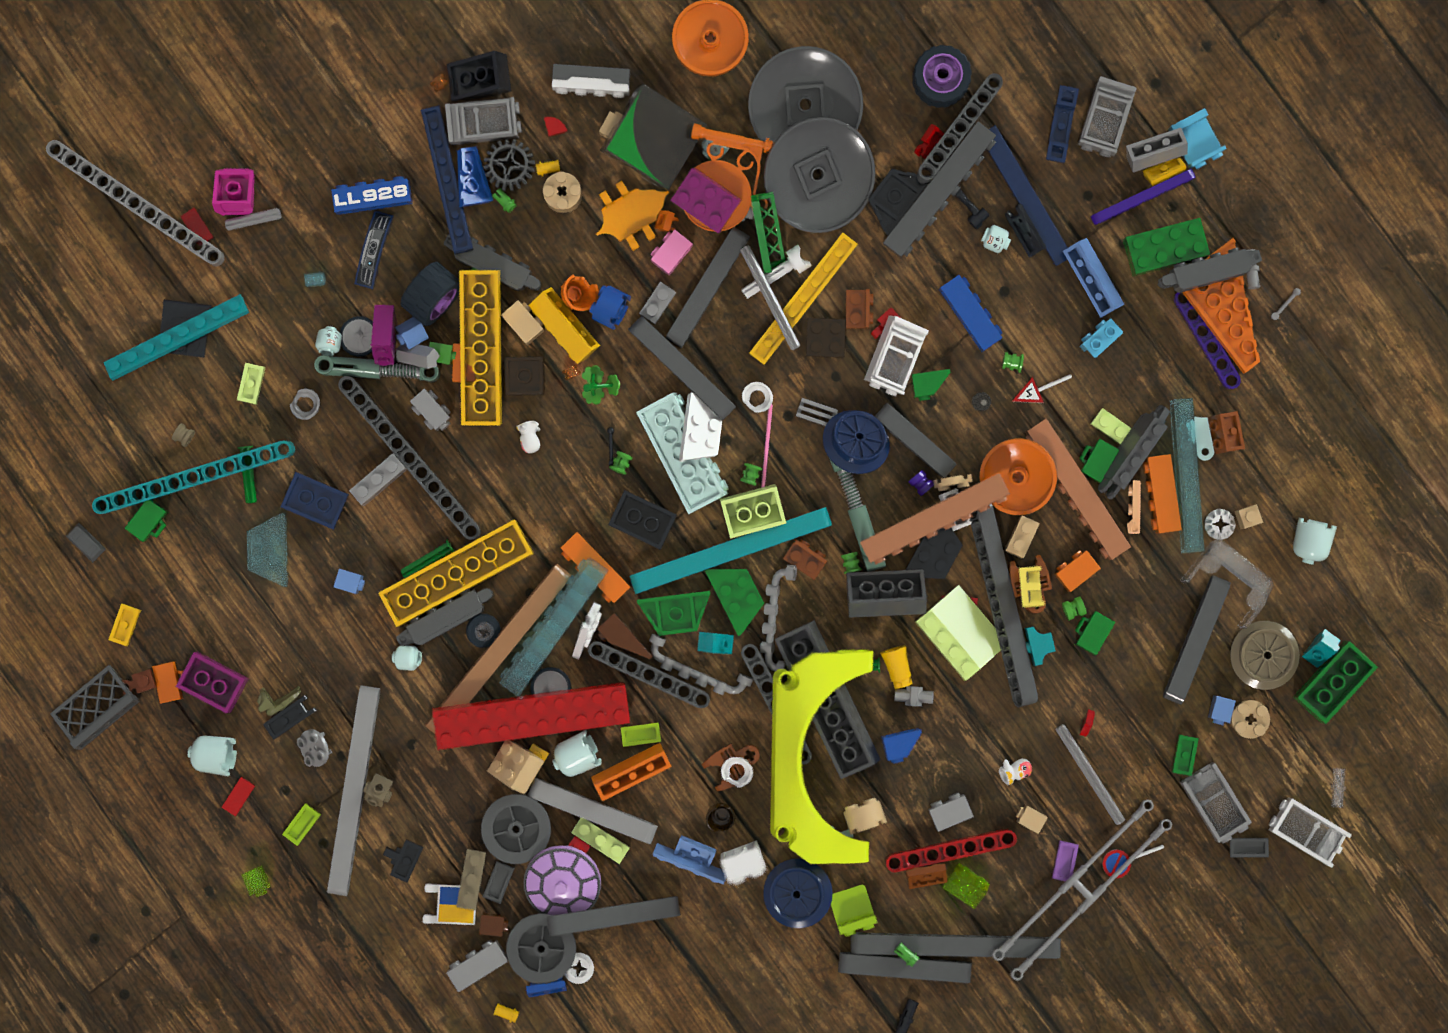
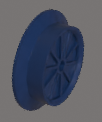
M856 410L840 412L828 421L823 431V446L827 456L836 466L844 471L854 474L870 473L878 469L888 457L890 449L888 434L882 423L870 413Z
M790 859L778 864L769 873L765 881L763 896L769 913L779 923L791 928H806L816 924L826 915L831 906L833 891L829 877L820 866L810 864L804 859ZM799 891L801 896L796 897L794 892Z

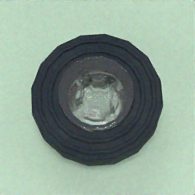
M480 613L469 620L466 626V635L473 645L479 648H487L495 641L494 639L497 638L501 628L494 616Z

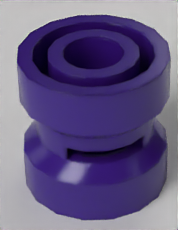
M923 470L909 481V484L917 489L920 497L934 486V482L927 479L926 473Z

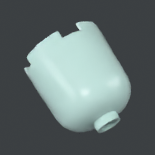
M1298 518L1293 542L1294 553L1303 558L1302 562L1314 564V561L1325 560L1330 553L1337 526L1332 525L1331 528H1327V523L1310 519L1306 523L1303 522L1304 518Z
M586 730L559 743L554 749L555 759L552 760L556 770L560 769L566 776H576L602 764L601 758L597 759L595 754L598 752L597 746L591 735L586 736Z
M217 736L198 737L188 749V757L193 768L200 772L229 776L230 772L228 771L229 769H234L237 751L233 750V744H236V740L234 738Z

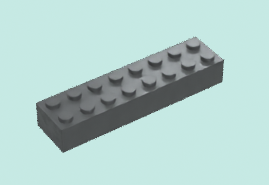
M815 620L775 639L789 671H792V665L811 653H830ZM844 683L823 701L812 717L841 779L868 768L881 760Z

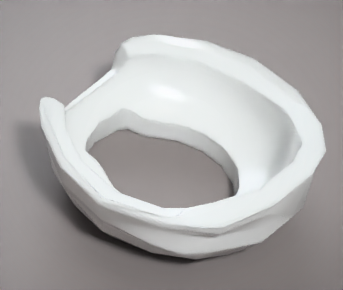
M753 382L744 388L742 400L751 410L759 413L770 408L773 402V394L767 385L761 382ZM756 390L763 392L765 395L764 402L756 407L752 406L749 403L751 393Z
M732 757L727 759L722 765L721 774L724 780L737 787H743L752 780L753 769L746 759ZM734 764H741L745 769L743 777L738 781L730 778V768Z

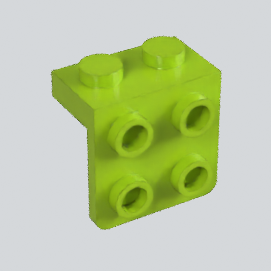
M861 884L833 893L831 907L840 935L849 936L855 934L857 929L863 928V930H868L874 927L877 920L864 885Z

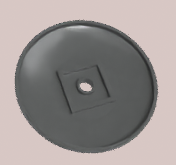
M812 46L790 48L769 59L755 76L749 93V117L758 138L761 141H766V138H770L773 144L790 126L809 118H833L857 130L863 113L861 86L850 66L836 54ZM802 99L810 100L811 106L809 109H801L800 102Z
M828 117L802 120L786 129L772 145L764 167L765 192L774 193L777 215L789 225L812 233H823L839 229L860 214L872 194L875 182V164L872 152L862 135L853 127L840 120ZM816 169L821 170V176L818 179L813 178V172Z

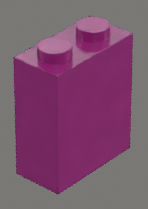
M374 305L371 349L375 364L381 366L394 365L397 335L395 327L398 324L394 305Z

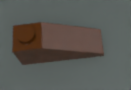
M615 613L597 628L599 631L597 635L604 643L608 641L613 645L648 659L653 657Z

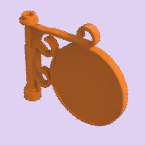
M694 123L691 139L699 140L700 138H706L705 140L713 141L707 147V154L711 161L701 163L695 168L742 200L722 229V231L738 225L747 215L750 206L752 208L751 185L742 170L752 168L754 161L748 167H744L740 163L741 157L749 152L756 159L757 174L753 195H756L763 149L764 153L767 154L773 145V141L770 138H766V141L746 138L745 136L705 129L702 125ZM720 145L744 150L737 158L738 167L730 162L717 160L724 154V148H721L718 156H714L710 152L711 146ZM762 199L765 202L764 208L767 210L768 200ZM685 211L687 217L695 225L707 231H714Z

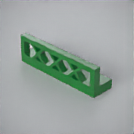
M768 192L751 195L764 274L771 273V267H777L785 261L774 193ZM770 198L771 205L767 210L760 206L759 200ZM767 215L775 221L770 228L763 224V220ZM770 233L778 238L774 245L766 241ZM773 251H776L781 255V260L770 262L769 256Z

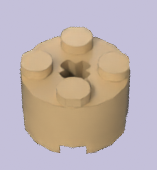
M557 172L548 177L544 183V199L550 209L555 212H572L580 204L582 199L581 186L573 175ZM566 189V195L559 196V190Z
M876 798L863 801V806L858 807V804L845 808L846 812L843 814L851 835L856 833L855 829L860 832L879 826L878 821H881L882 824L887 823L880 800L876 801Z

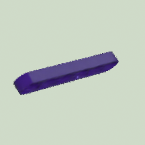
M1189 169L1090 217L1094 225L1100 224L1195 179L1196 176L1193 170Z
M1176 292L1174 302L1221 383L1227 389L1237 388L1241 379L1224 348L1199 314L1195 320L1188 318V311L1194 308L1189 301L1180 303L1178 301L1180 293ZM1199 326L1207 328L1206 336H1200L1197 333ZM1213 342L1216 344L1217 350L1215 353H1210L1207 350L1208 343ZM1218 359L1226 361L1227 366L1225 369L1217 367ZM1229 375H1233L1236 378L1234 386H1230L1226 382V378Z

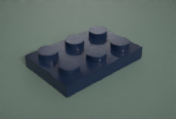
M295 472L281 508L334 530L349 494Z

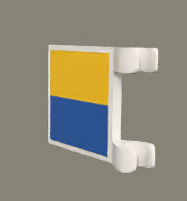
M425 884V892H438L437 915H423V923L475 925L476 910L456 907L460 885Z

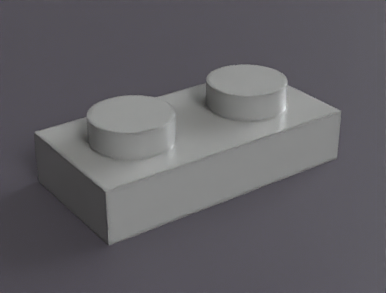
M660 282L639 314L653 324H656L676 292Z

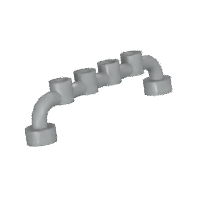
M787 565L785 569L778 570L773 575L772 584H767L766 595L770 596V603H765L764 614L768 615V623H763L762 633L767 634L766 642H761L760 652L765 653V663L772 671H777L778 669L788 671L785 661H778L777 664L772 661V654L775 647V622L778 613V596L780 594L779 581L783 576H786V580L795 581L797 577L796 565Z
M652 633L649 639L652 643L651 654L654 659L662 663L661 668L667 671H671L674 668L679 671L678 675L685 679H689L690 676L696 678V684L703 687L709 684L714 687L713 691L720 695H724L725 692L739 694L746 686L750 687L754 680L747 675L739 673L737 681L740 683L738 686L732 687L723 681L714 679L705 673L681 664L670 657L661 655L658 648L659 646H664L666 639Z

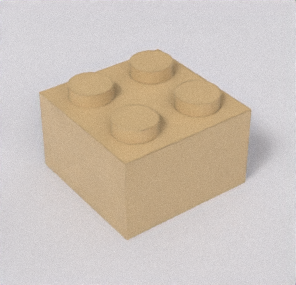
M505 740L487 772L511 789L525 794L544 760L521 744L512 740Z

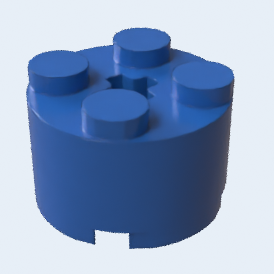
M603 285L598 295L600 297L597 303L594 302L589 312L592 313L594 321L615 330L614 325H619L629 306L625 304L627 300H631V296L610 285L607 287Z

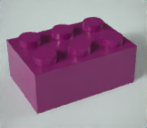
M694 167L690 170L670 201L715 232L720 233L742 200Z
M194 652L176 687L225 713H231L249 678L199 652Z

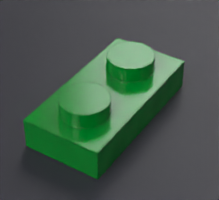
M1178 734L1172 773L1192 776L1199 738Z

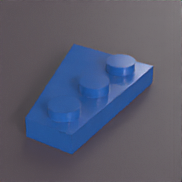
M477 147L459 149L457 151L459 208L492 202V194Z

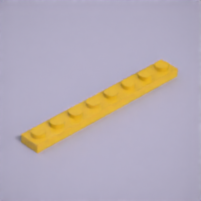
M842 233L784 307L783 312L792 329L858 245L846 234ZM774 320L749 352L751 356L763 365L766 364L785 339L776 320Z

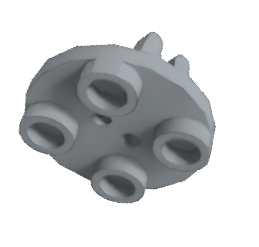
M314 729L306 730L297 739V745L301 749L307 766L320 767L324 765L328 760L329 754L332 753L328 749L327 742L323 737L325 736L324 732L319 733Z

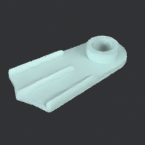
M1194 416L1184 426L1198 458L1207 461L1214 455L1208 418ZM1204 448L1209 450V454L1206 456L1201 453Z

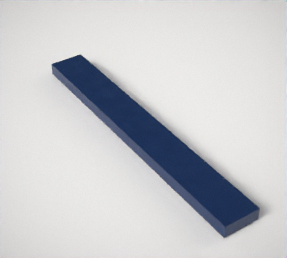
M440 106L422 109V118L454 254L472 251L473 246L464 207L459 208V186Z
M995 125L989 130L996 135L994 139L996 144L988 153L1018 204H1022L1047 247L1045 250L1056 267L1067 260L1063 251L1068 247Z

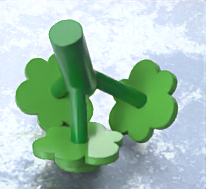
M598 365L587 366L582 373V378L589 383L583 386L584 391L582 392L588 404H600L601 398L605 396L602 388L609 389L610 395H618L620 382L616 374L609 375L605 384H599L602 382L604 372L600 371Z

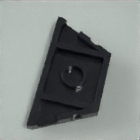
M891 169L868 199L887 237L928 185L921 184L917 180V174Z
M942 527L937 530V535L929 539L927 536L922 538L906 570L923 569L924 578L945 579L963 544L951 528L945 530Z

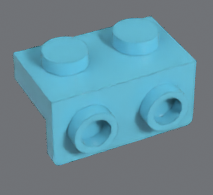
M1103 319L1095 327L1097 329L1095 333L1091 334L1089 332L1081 339L1083 343L1080 345V348L1084 352L1088 350L1096 358L1123 334V331L1112 319H1109L1107 322Z

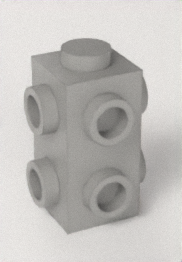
M423 389L410 401L413 404L411 408L418 416L420 414L426 419L424 423L430 430L434 428L436 431L439 429L443 431L451 424L449 422L452 419L449 416L451 411L444 404L442 406L436 401L438 397L432 390L428 392L426 389Z

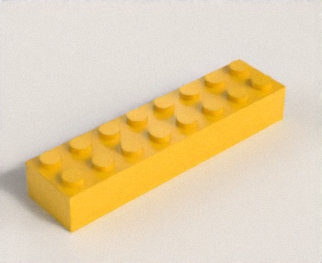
M460 270L461 425H501L500 270ZM466 364L472 366V370L475 373L474 382H466Z
M514 519L378 594L396 627H400L415 617L426 613L428 610L454 598L463 591L530 557L534 552L517 521Z

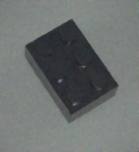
M624 490L608 525L661 550L677 514Z

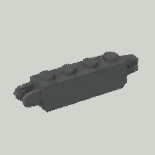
M448 234L444 245L453 251L450 234ZM471 237L472 251L454 254L457 261L477 270H500V283L518 292L524 290L525 287L535 291L541 288L542 283L532 276V272L529 270L530 266L519 262V264L513 262V258L507 254L502 253V255L495 253L496 249L485 244L484 247L479 245V241Z
M1239 247L1228 250V254L1221 255V252L1210 255V259L1203 260V257L1192 260V264L1185 265V262L1174 265V269L1169 274L1164 275L1158 280V286L1162 289L1173 287L1174 291L1178 293L1243 276L1250 271L1252 265L1261 262L1262 258L1259 250L1246 251V249L1239 250Z
M1159 405L1150 414H1142L1119 446L1118 454L1098 486V490L1101 493L1107 491L1106 496L1108 499H1113L1120 489L1124 490L1168 428L1165 425V420L1170 410L1166 407Z
M490 588L479 592L467 589L460 593V598L456 600L451 598L443 602L444 606L437 610L434 607L426 612L427 616L421 619L419 616L409 621L410 625L406 626L407 629L396 637L399 645L406 646L412 643L423 645L468 621L475 615L484 611L483 603L493 598V591Z

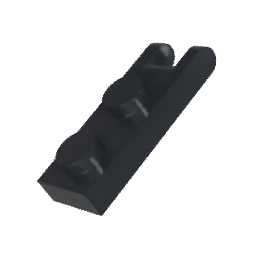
M1018 204L1015 206L1018 214L1014 216L1011 211H1007L1005 216L1030 258L1047 247L1022 204Z
M304 695L263 724L273 740L317 711L315 707L308 711L302 703L308 699L307 695Z

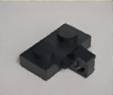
M406 839L402 848L397 847L394 850L386 847L383 855L391 858L390 863L394 865L390 875L408 883L423 850V846Z

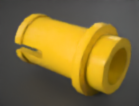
M540 161L539 164H536L537 175L544 176L543 174L560 172L559 161L545 163Z
M498 1003L494 1015L510 1020L509 1023L516 1022L519 1011H516V1008L511 1009Z

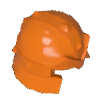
M573 274L561 286L562 301L571 310H589L592 304L598 300V285H589L584 277L574 276Z

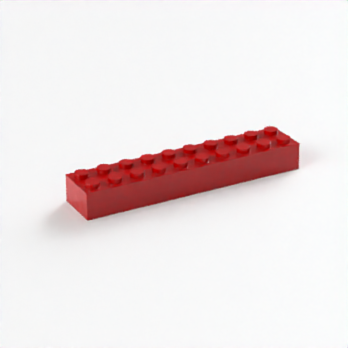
M624 682L432 708L437 750L630 723Z

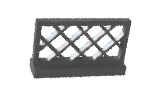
M108 665L51 712L50 715L71 741V746L74 749L82 750L140 702L136 695L132 694L113 667ZM110 672L113 676L112 684H103L104 675ZM92 685H98L97 697L88 696L89 688ZM103 686L111 687L110 698L101 697ZM116 687L122 688L126 693L120 699L114 698ZM78 697L84 698L82 709L74 708V701ZM88 698L97 699L95 710H87ZM101 700H110L109 708L106 711H99ZM62 710H69L68 721H62L59 718L58 714ZM73 710L82 711L81 722H72ZM86 712L95 713L93 722L85 723ZM71 724L80 725L79 733L75 737L70 732Z

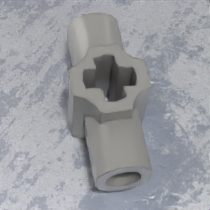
M907 686L906 689H895L894 701L905 702L907 706H922V703L933 704L934 691H924L923 687Z

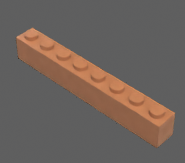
M1045 419L1026 431L1027 436L1025 439L1040 444L1053 458L1057 469V481L1059 483L1057 487L1059 491L1067 495L1069 506L1073 511L1077 510L1080 515L1078 517L1079 521L1084 527L1087 525L1091 531L1088 534L1094 543L1098 542L1101 546L1099 551L1103 557L1113 560L1131 548V545L1048 420Z
M1000 473L860 543L870 563L875 562V564H879L886 560V555L892 553L895 556L903 552L902 547L909 544L911 548L921 543L920 538L927 536L929 539L938 534V529L944 527L947 530L955 526L954 521L959 519L965 521L973 517V512L979 510L981 513L990 508L989 504L995 501L999 504L1007 500V495L1010 493Z

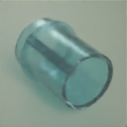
M319 271L317 273L304 274L305 286L322 287V285H326L325 273Z

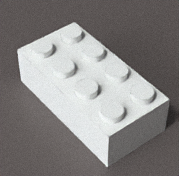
M757 840L721 853V863L729 883H741L745 881L744 877L752 875V878L762 875L763 870H766L765 861Z

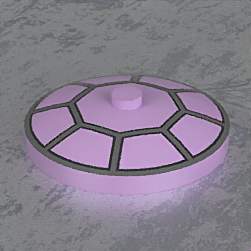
M553 846L542 850L529 862L524 875L526 897L529 903L541 914L558 915L590 910L595 905L600 894L601 876L597 865L586 853L574 847Z

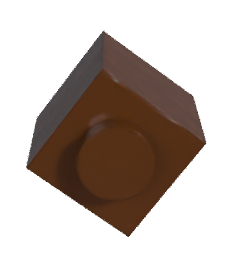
M482 913L479 934L502 937L504 932L508 931L509 921L505 920L506 915Z

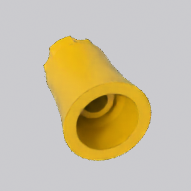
M906 645L882 651L880 654L886 664L894 688H904L913 684Z

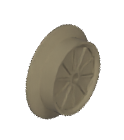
M1257 621L1245 626L1234 638L1230 650V660L1234 672L1241 681L1256 689L1270 690L1284 685L1292 678L1299 664L1300 654L1296 639L1287 628L1272 621ZM1265 652L1268 653V657L1266 659L1264 657Z

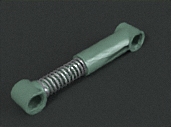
M322 355L317 357L314 363L316 371L324 376L380 379L382 375L383 377L386 375V377L393 376L394 378L399 376L400 378L407 377V379L409 377L411 379L417 378L421 381L433 383L441 375L438 366L432 367L435 369L434 376L426 377L425 372L427 368L411 366L410 364L404 365V363L403 365L396 363L394 365L381 366L375 364L374 359ZM323 361H329V368L323 371L321 369V363ZM336 365L353 366V369L337 368Z
M831 461L834 472H837L840 476L839 479H841L840 482L843 485L842 488L844 489L843 492H845L844 495H846L845 498H847L846 501L850 505L848 507L850 508L848 514L867 572L886 567L885 561L879 564H875V562L870 563L860 543L874 536L875 533L866 505L861 504L862 501H860L861 497H859L858 488L855 487L857 485L854 484L856 481H853L855 478H852L853 475L850 472L840 469Z

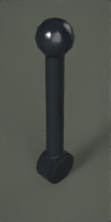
M609 427L607 429L609 434V466H612L614 464V428Z

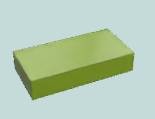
M659 722L621 727L623 747L661 742Z
M305 803L282 835L298 846L322 814Z

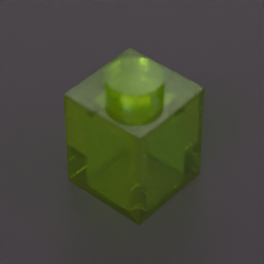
M263 866L241 874L250 896L254 894L256 897L267 893L266 889L271 887Z

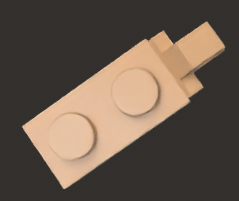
M1133 480L1132 484H1128V496H1132V504H1128V515H1132V519L1127 523L1129 534L1140 533V480Z

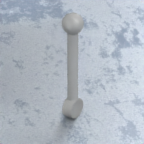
M1295 288L1293 294L1279 310L1272 313L1271 318L1273 320H1277L1279 314L1294 297L1300 295L1301 291L1299 288Z

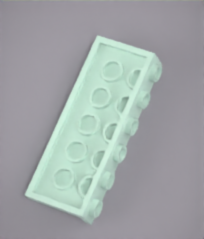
M674 392L636 413L687 513L691 514L728 495L727 490L729 488L724 479L721 480L718 474L720 473L719 467L715 462H712L711 458L703 457L698 460L679 461L686 410L683 406L685 405L683 397Z

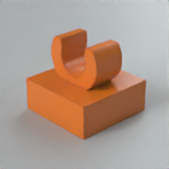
M660 210L654 229L674 231L676 229L671 227L672 221L678 222L679 219L674 217L675 213Z

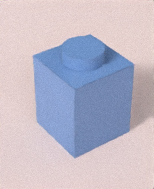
M415 317L395 327L398 332L396 335L397 340L408 349L429 338L422 323Z
M339 569L334 588L358 594L359 591L363 590L365 580H363V575Z
M1213 695L1208 718L1213 719L1212 723L1224 725V722L1230 723L1235 700Z

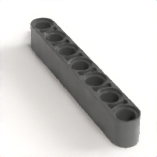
M990 74L921 164L917 172V180L921 184H929L998 94L1003 85L1000 75ZM989 82H996L998 87L992 88ZM978 96H983V97H985V98H986V102H985V103L980 102L977 97H978ZM973 111L975 113V117H968L966 112ZM955 126H962L964 132H957ZM944 141H951L953 147H946ZM933 156H940L942 161L935 162ZM927 170L931 176L924 177L921 171Z
M736 227L731 229L666 336L667 340L680 348L685 345L739 257L740 249L747 244L750 238L748 234Z
M640 316L628 329L720 419L724 420L736 408L711 381L644 317Z
M1214 575L1210 577L1166 685L1163 698L1180 705L1184 702L1231 582Z
M597 641L591 643L588 648L589 655L592 658L700 709L709 705L710 696L707 692L609 645ZM597 644L603 649L602 654L599 656L594 655L592 652V647ZM612 653H617L620 656V661L617 664H613L609 660ZM629 661L636 662L637 670L635 672L628 671L627 663ZM648 669L653 670L655 673V677L652 680H647L644 677V672ZM663 678L671 679L672 686L670 688L662 687L661 681ZM681 686L689 688L690 693L688 696L682 697L679 694ZM699 694L707 697V702L704 705H699L696 702V697Z
M747 644L742 648L741 655L772 714L771 701L773 700V689L770 692H764L762 684L769 681L773 685V678L757 647L753 644ZM747 647L755 649L754 657L747 658L744 655ZM757 664H761L764 667V672L761 675H756L753 672V667ZM805 740L803 741L802 750L807 751L808 757L806 760L801 761L803 765L811 760V752Z
M678 896L547 916L549 936L675 917L681 914Z
M839 952L838 972L971 983L972 963L919 958L911 967L910 965L907 966V962L900 956Z

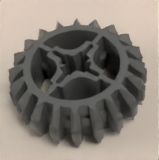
M505 139V145L498 141V148L495 145L491 146L494 150L493 153L491 151L486 152L491 158H484V161L489 164L483 167L485 170H490L485 173L486 177L492 176L489 180L490 183H494L497 180L496 188L503 184L502 189L506 191L507 185H509L511 191H514L513 185L521 189L520 182L527 185L528 183L525 178L532 179L528 172H535V169L530 167L535 165V161L529 160L534 157L532 153L527 154L530 150L529 147L522 149L524 145L522 142L516 146L517 141L513 139L512 145L509 144L508 139ZM509 151L505 158L496 159L501 153ZM515 151L524 157L525 165L515 161ZM512 160V164H515V166H510L507 171V167L504 164H509V161ZM494 165L504 169V178L499 177L495 173ZM523 171L517 178L509 180L513 172Z

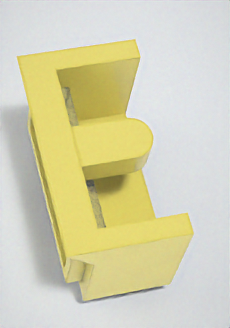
M1041 566L1019 568L1023 607H1042L1045 605L1041 595L1039 574Z

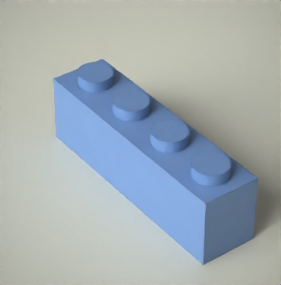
M1087 238L1063 251L1100 318L1124 305L1123 300Z

